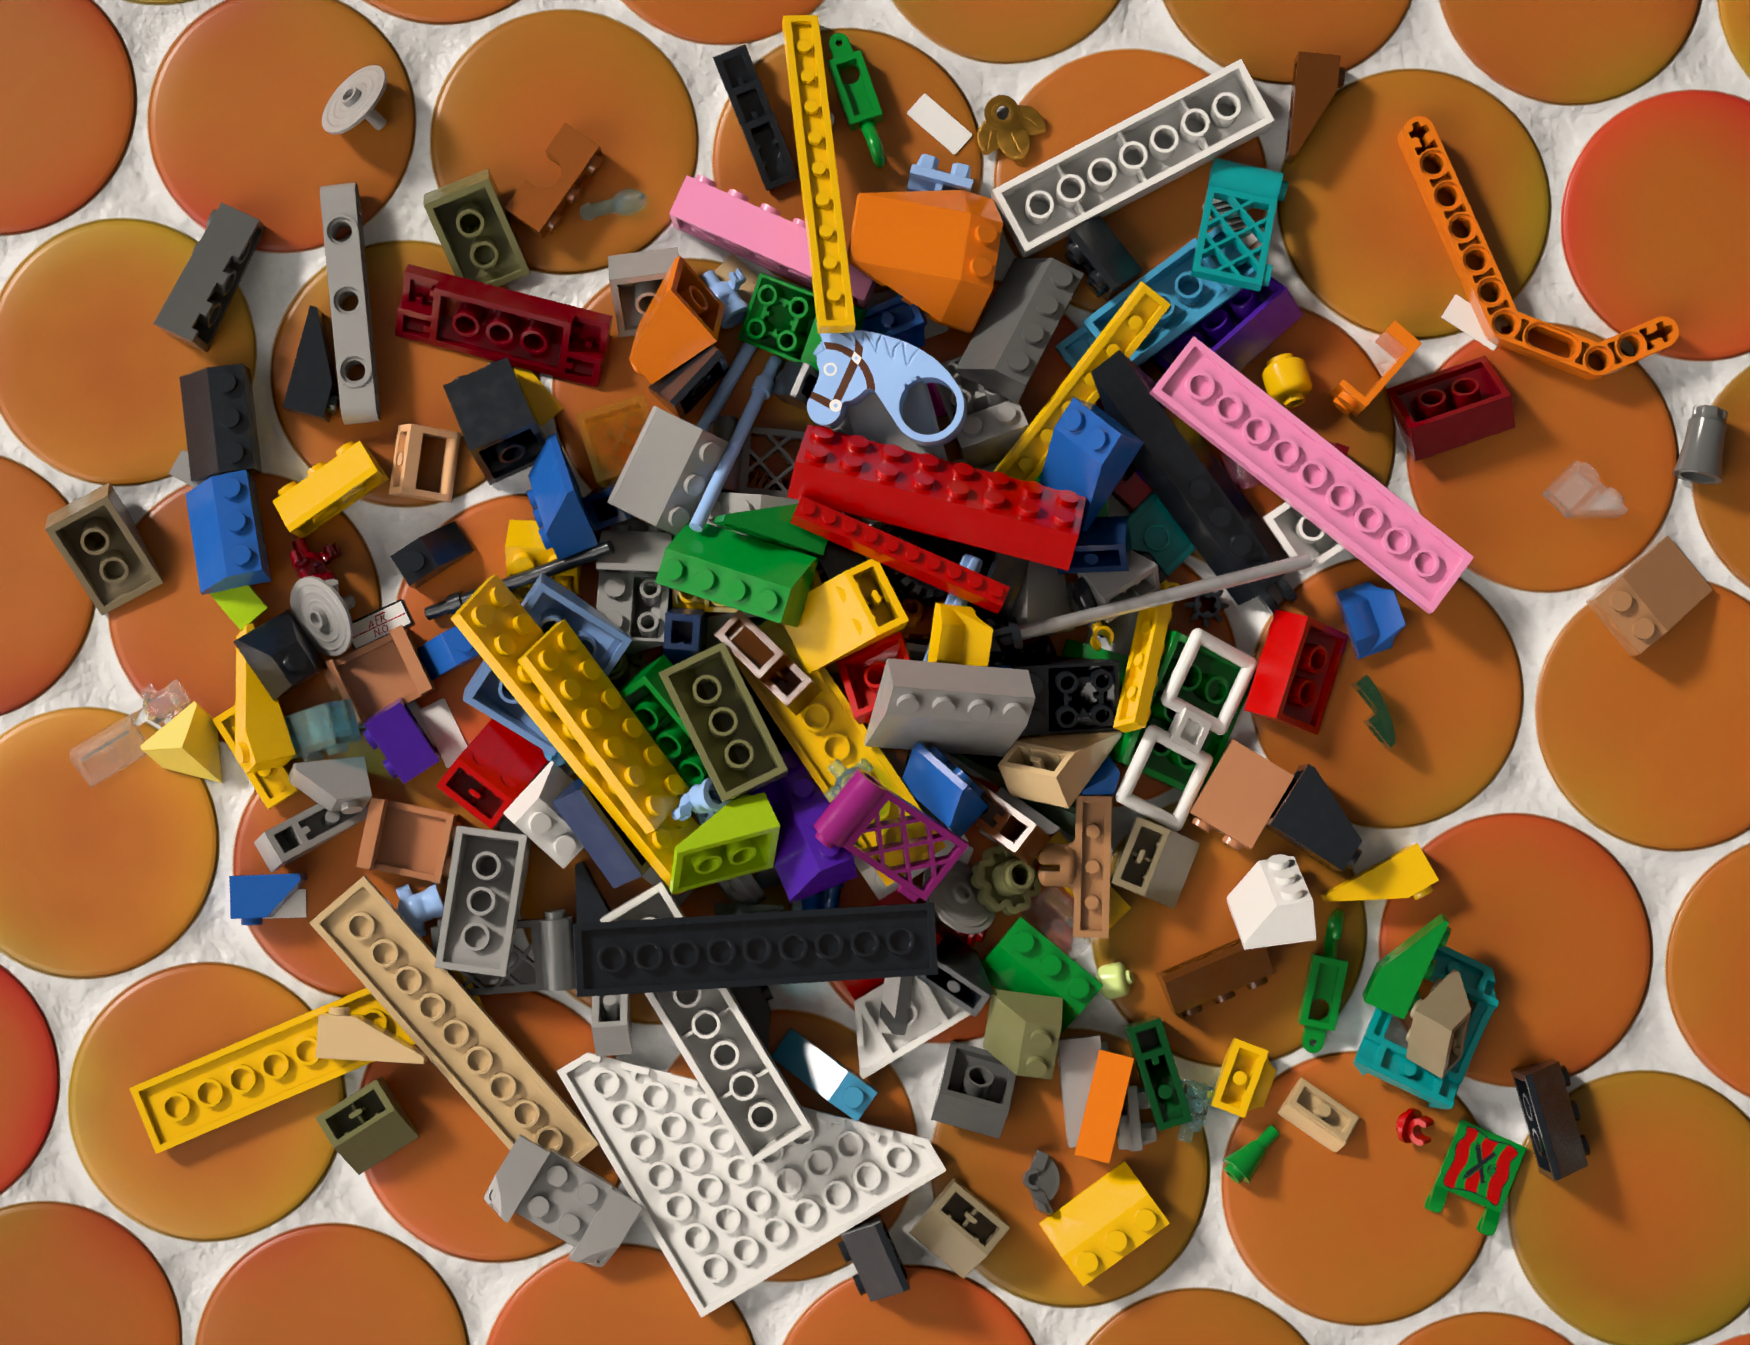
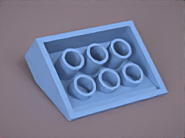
M543 573L540 574L521 603L544 634L556 623L565 619L607 677L633 640L632 637L575 593ZM483 660L464 689L463 701L555 756L558 752L557 749Z

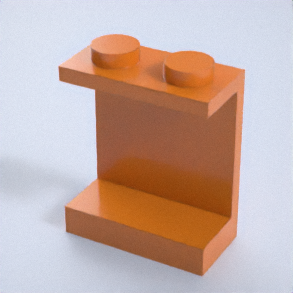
M1396 320L1375 341L1395 359V362L1367 394L1363 396L1345 379L1329 393L1334 398L1332 401L1334 406L1345 415L1352 413L1356 417L1363 411L1422 344Z

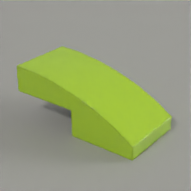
M249 585L210 593L241 631L246 624H251L269 609L268 605Z

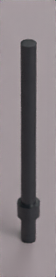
M608 540L559 561L556 559L504 578L502 581L510 591L535 583L541 573L551 577L615 553L614 545ZM477 589L466 593L459 591L450 594L446 600L425 607L424 613L426 618L431 621L450 613L454 615Z

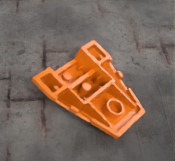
M964 190L860 193L857 195L847 254L848 263L882 287L886 285L903 296L901 299L909 305L914 304L930 315L928 318L937 324L971 333L993 290L1003 221L993 199Z

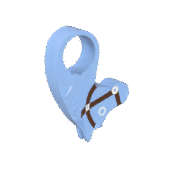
M854 330L851 333L820 334L822 341L813 352L817 358L819 377L807 402L808 414L815 424L834 429L843 422L847 407L855 406L869 395L876 394L903 434L918 445L926 447L941 446L953 440L961 432L967 418L965 397L950 373L935 358L907 342L874 332ZM922 381L924 384H942L948 387L956 396L957 410L953 421L946 429L936 434L924 435L914 432L904 421L903 406L909 395L908 390Z

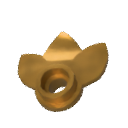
M997 95L992 97L984 108L985 121L978 129L977 142L983 155H988L1000 148L1008 158L1023 162L1030 147L1029 136L1045 132L1046 127L1043 118L1033 107L1017 105L1011 97ZM1000 106H1004L1008 110V115L1003 120L997 117V109Z

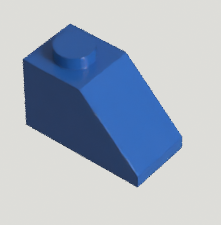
M457 626L439 634L417 648L432 681L481 657Z
M307 873L229 876L230 919H241V925H263V918L273 917L306 882Z

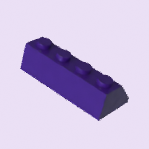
M1271 277L1268 287L1262 285L1260 292L1244 288L1149 360L1164 375L1193 337H1196L1240 372L1282 333L1289 329L1303 314L1288 288Z
M790 745L778 750L788 769L787 776L747 795L765 792L779 822L780 830L774 867L790 903H794L857 877V872L851 852L836 845L830 849L815 837L817 831L813 825L829 806V802Z

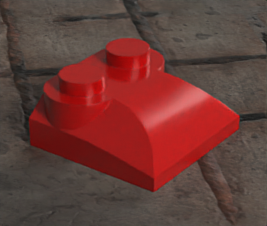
M901 631L837 661L853 717L859 725L864 722L869 724L887 658L911 660Z

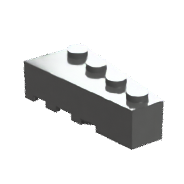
M222 202L217 210L214 209L211 212L206 224L207 229L194 247L192 256L153 323L168 335L205 352L208 351L266 229V226L259 219Z

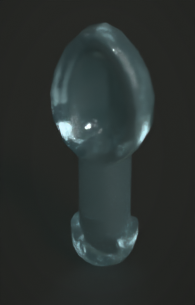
M625 189L617 192L612 199L590 204V202L583 204L580 208V216L584 220L591 221L595 217L611 213L622 216L633 215L644 208L647 203V196L639 190Z

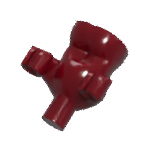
M299 538L292 542L294 550L289 555L292 560V567L296 570L297 576L300 579L314 576L324 581L328 579L338 580L335 574L330 572L327 564L341 556L336 543H333V545L327 544L323 548L324 552L316 553L310 551L305 538Z

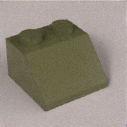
M992 989L993 993L990 998L983 1048L1018 1076L1052 1080L1062 1027L1063 998Z

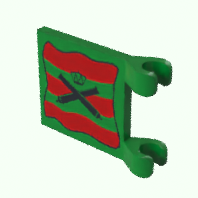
M1460 1119L1434 1185L1425 1200L1424 1207L1429 1211L1440 1213L1449 1191L1485 1207L1476 1230L1484 1235L1492 1236L1496 1231L1500 1213L1527 1147Z

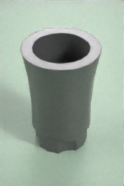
M1711 405L1693 407L1692 416L1688 420L1682 449L1672 473L1675 477L1698 484L1715 485L1722 483L1723 453L1728 428L1726 425L1728 412L1726 410Z

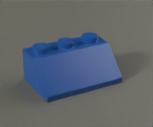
M556 433L548 436L528 475L532 489L526 492L534 509L532 511L540 529L538 531L546 550L553 548L559 561L598 545L588 512L582 501L583 497Z
M241 470L211 476L187 492L185 495L200 593L205 595L271 581L256 482L248 471Z

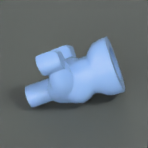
M740 268L728 274L730 281H720L714 270H709L702 275L705 284L725 305L721 327L724 329L732 328L743 322L749 307L737 292L747 280Z
M707 778L702 784L692 786L688 793L681 797L679 805L672 812V817L674 820L680 819V821H684L691 816L692 811L697 814L708 813L707 821L730 801L722 803L711 779Z
M409 884L396 888L399 897L396 910L420 937L426 936L427 932L424 923L434 918H442L444 904L436 884L416 894H413Z

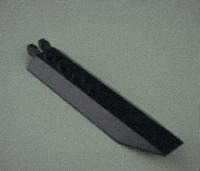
M1120 350L1091 371L1104 411L1144 442L1132 463L1216 576L1289 558L1200 434L1149 394L1157 384L1151 377ZM1285 574L1226 588L1238 606L1258 597L1273 616L1275 610L1280 609L1277 602L1265 591L1275 583L1282 596L1289 602L1293 603L1298 599L1295 591L1283 578Z

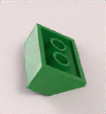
M1020 916L1017 917L981 961L990 984L997 990L1063 998L1060 1034L1085 1009L1103 987L1098 980Z

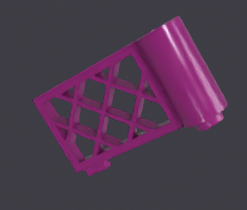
M857 768L813 825L817 831L815 837L823 845L830 849L834 845L845 848L900 884L897 888L898 892L913 902H916L919 897L926 901L969 846L966 840L886 788L875 777L861 768ZM888 800L898 806L899 818L880 821L879 812ZM916 822L925 824L926 836L913 839L907 838L906 824ZM900 826L902 841L883 844L881 830ZM932 829L936 831L937 834H932ZM875 831L877 846L862 849L855 844L862 833ZM949 840L955 844L948 855L935 857L934 842ZM927 844L929 859L910 862L909 848ZM903 849L904 864L891 867L885 864V852ZM930 867L931 876L922 888L912 882L911 871ZM905 872L906 877H904L900 873Z

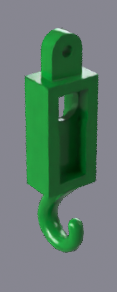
M836 33L829 39V49L833 59L827 61L832 81L850 132L861 128L874 165L877 168H882L886 164V158L875 123L883 121V114L861 50L853 52L848 37L845 34ZM856 67L860 74L857 82L853 84L844 83L840 78V71Z
M1335 909L1329 917L1323 954L1311 953L1297 1018V1022L1304 1025L1301 1044L1309 1053L1319 1052L1324 1045L1326 1030L1335 1031L1349 963L1345 959L1337 958L1339 939L1342 934L1345 917L1344 911L1341 909ZM1316 999H1323L1329 1005L1327 1016L1323 1019L1313 1018L1309 1013L1311 1003ZM1314 1039L1315 1044L1310 1045V1040Z

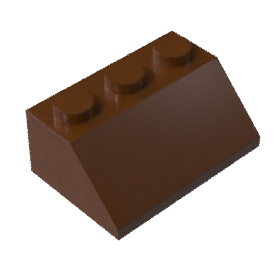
M1239 938L1161 971L1156 976L1172 1013L1175 1015L1182 1013L1183 1018L1202 1011L1201 1004L1214 999L1215 1003L1218 1004L1236 996L1233 991L1247 985L1248 990L1267 983L1266 976L1273 974L1274 971L1266 947L1244 950Z

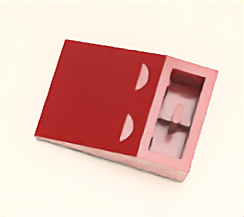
M491 719L459 755L436 787L490 829L497 830L506 819L503 812L542 772L550 761L545 758L543 749L496 720Z

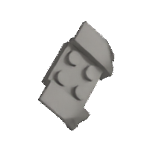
M521 1134L497 1171L484 1196V1201L506 1223L509 1222L515 1212L574 1246L568 1255L569 1260L578 1263L583 1262L596 1267H603L619 1248L643 1208V1205L620 1193L617 1188L613 1187V1183L553 1148H543Z

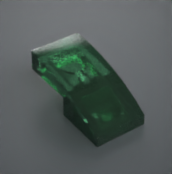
M1364 675L1351 685L1373 711L1363 722L1384 748H1390L1396 743L1391 716L1377 687L1368 675Z

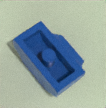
M895 296L867 309L861 330L896 338L917 348L925 346L924 328L928 323L925 313L916 305H909L901 299L903 296Z
M1368 581L1334 593L1357 660L1392 648L1394 638L1406 626L1393 589L1375 587Z

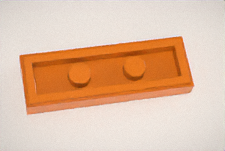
M1099 1049L1074 1155L1110 1163L1133 1066V1057Z

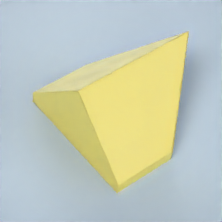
M195 700L140 746L149 757L164 769L222 783L218 729L212 721L214 718Z

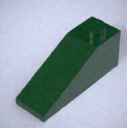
M1155 1015L1123 1025L1129 1048L1158 1131L1160 1132L1193 1121L1161 1018Z

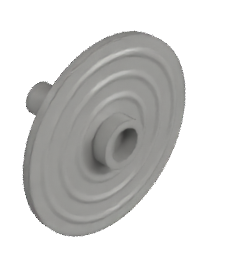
M378 65L361 68L349 76L336 89L326 104L322 115V126L325 131L332 135L341 134L354 128L364 119L377 130H381L386 125L387 120L374 109L387 89V75L384 69Z
M307 576L298 580L292 588L290 597L294 618L319 652L329 656H338L346 652L353 639V624L349 610L356 606L354 597L350 594L341 597L339 595V583L336 579L324 581L318 577Z
M957 860L927 898V902H934L936 922L943 921L952 929L966 934L981 933L992 924L995 912H989L984 905L978 902L977 895L980 889L975 888L971 884L972 867ZM930 867L924 872L923 885L931 876Z

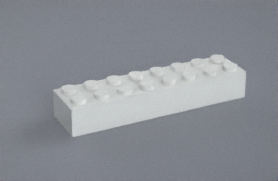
M1242 59L998 186L992 190L991 199L994 200L1000 217L1022 258H1027L1067 237L1073 230L1100 215L1103 218L1212 161L1214 157L1217 158L1267 132L1275 120Z
M662 880L609 912L600 921L611 922L686 916ZM729 988L645 993L750 1167L812 1129L811 1121Z

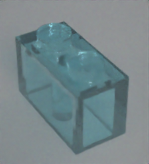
M351 699L323 703L284 717L296 753L292 759L303 758V762L319 761L325 759L323 752L327 751L328 756L349 751L348 744L362 740Z

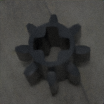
M1219 590L1216 593L1211 592L1193 597L1195 598L1193 602L1185 603L1183 607L1192 609L1193 613L1189 621L1192 622L1198 618L1202 620L1203 628L1208 627L1209 619L1211 618L1221 623L1223 619L1218 613L1220 610L1229 607V604L1221 603L1219 598L1224 591ZM1200 598L1204 601L1210 598L1214 602L1211 606L1213 614L1209 611L1205 613L1200 612L1199 608L1202 605L1199 601Z

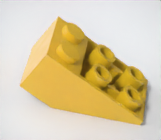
M870 559L809 591L798 628L784 624L783 626L809 675L904 629L909 619L880 562Z

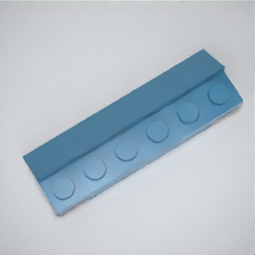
M1219 226L1208 233L1215 243L1227 238ZM1194 238L1083 320V326L1057 344L1055 348L1072 370L1138 284L1143 282L1169 302L1171 306L1129 358L1139 367L1244 288L1191 277L1197 239ZM1234 244L1221 249L1229 261L1242 256ZM1211 254L1201 260L1200 266L1217 269L1222 265ZM1248 262L1236 267L1241 275L1255 278L1256 272Z

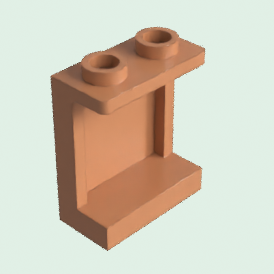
M400 625L390 630V634L336 660L331 659L326 662L329 670L324 672L325 677L333 691L339 690L344 701L340 704V708L348 723L354 721L356 726L362 727L367 718L400 697L408 705L437 690L406 626Z
M1233 739L1229 740L1223 756L1196 799L1189 815L1194 817L1191 821L1193 825L1207 833H1210L1212 828L1224 835L1221 840L1222 842L1240 851L1242 847L1252 849L1294 775Z
M371 797L356 867L444 884L445 878H449L452 859L450 855L455 839L456 827L463 825V823L458 822L459 814Z

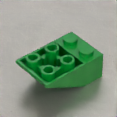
M760 273L738 340L794 362H805L819 371L817 358L813 352L822 341V338L818 334L813 290ZM853 304L856 323L855 330H861L867 309Z

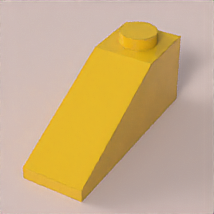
M1411 843L1321 894V897L1326 902L1398 899L1413 896L1414 900H1418L1433 891L1431 885L1439 881L1419 844Z

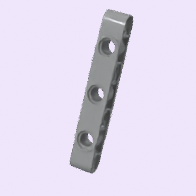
M356 182L320 186L323 235L342 420L344 425L378 422L381 420L359 189ZM342 227H350L352 229L351 237L344 242L336 241L337 231ZM348 296H357L359 300L357 307L352 311H344L342 307L343 301ZM358 364L364 365L365 375L358 381H351L349 378L351 368Z

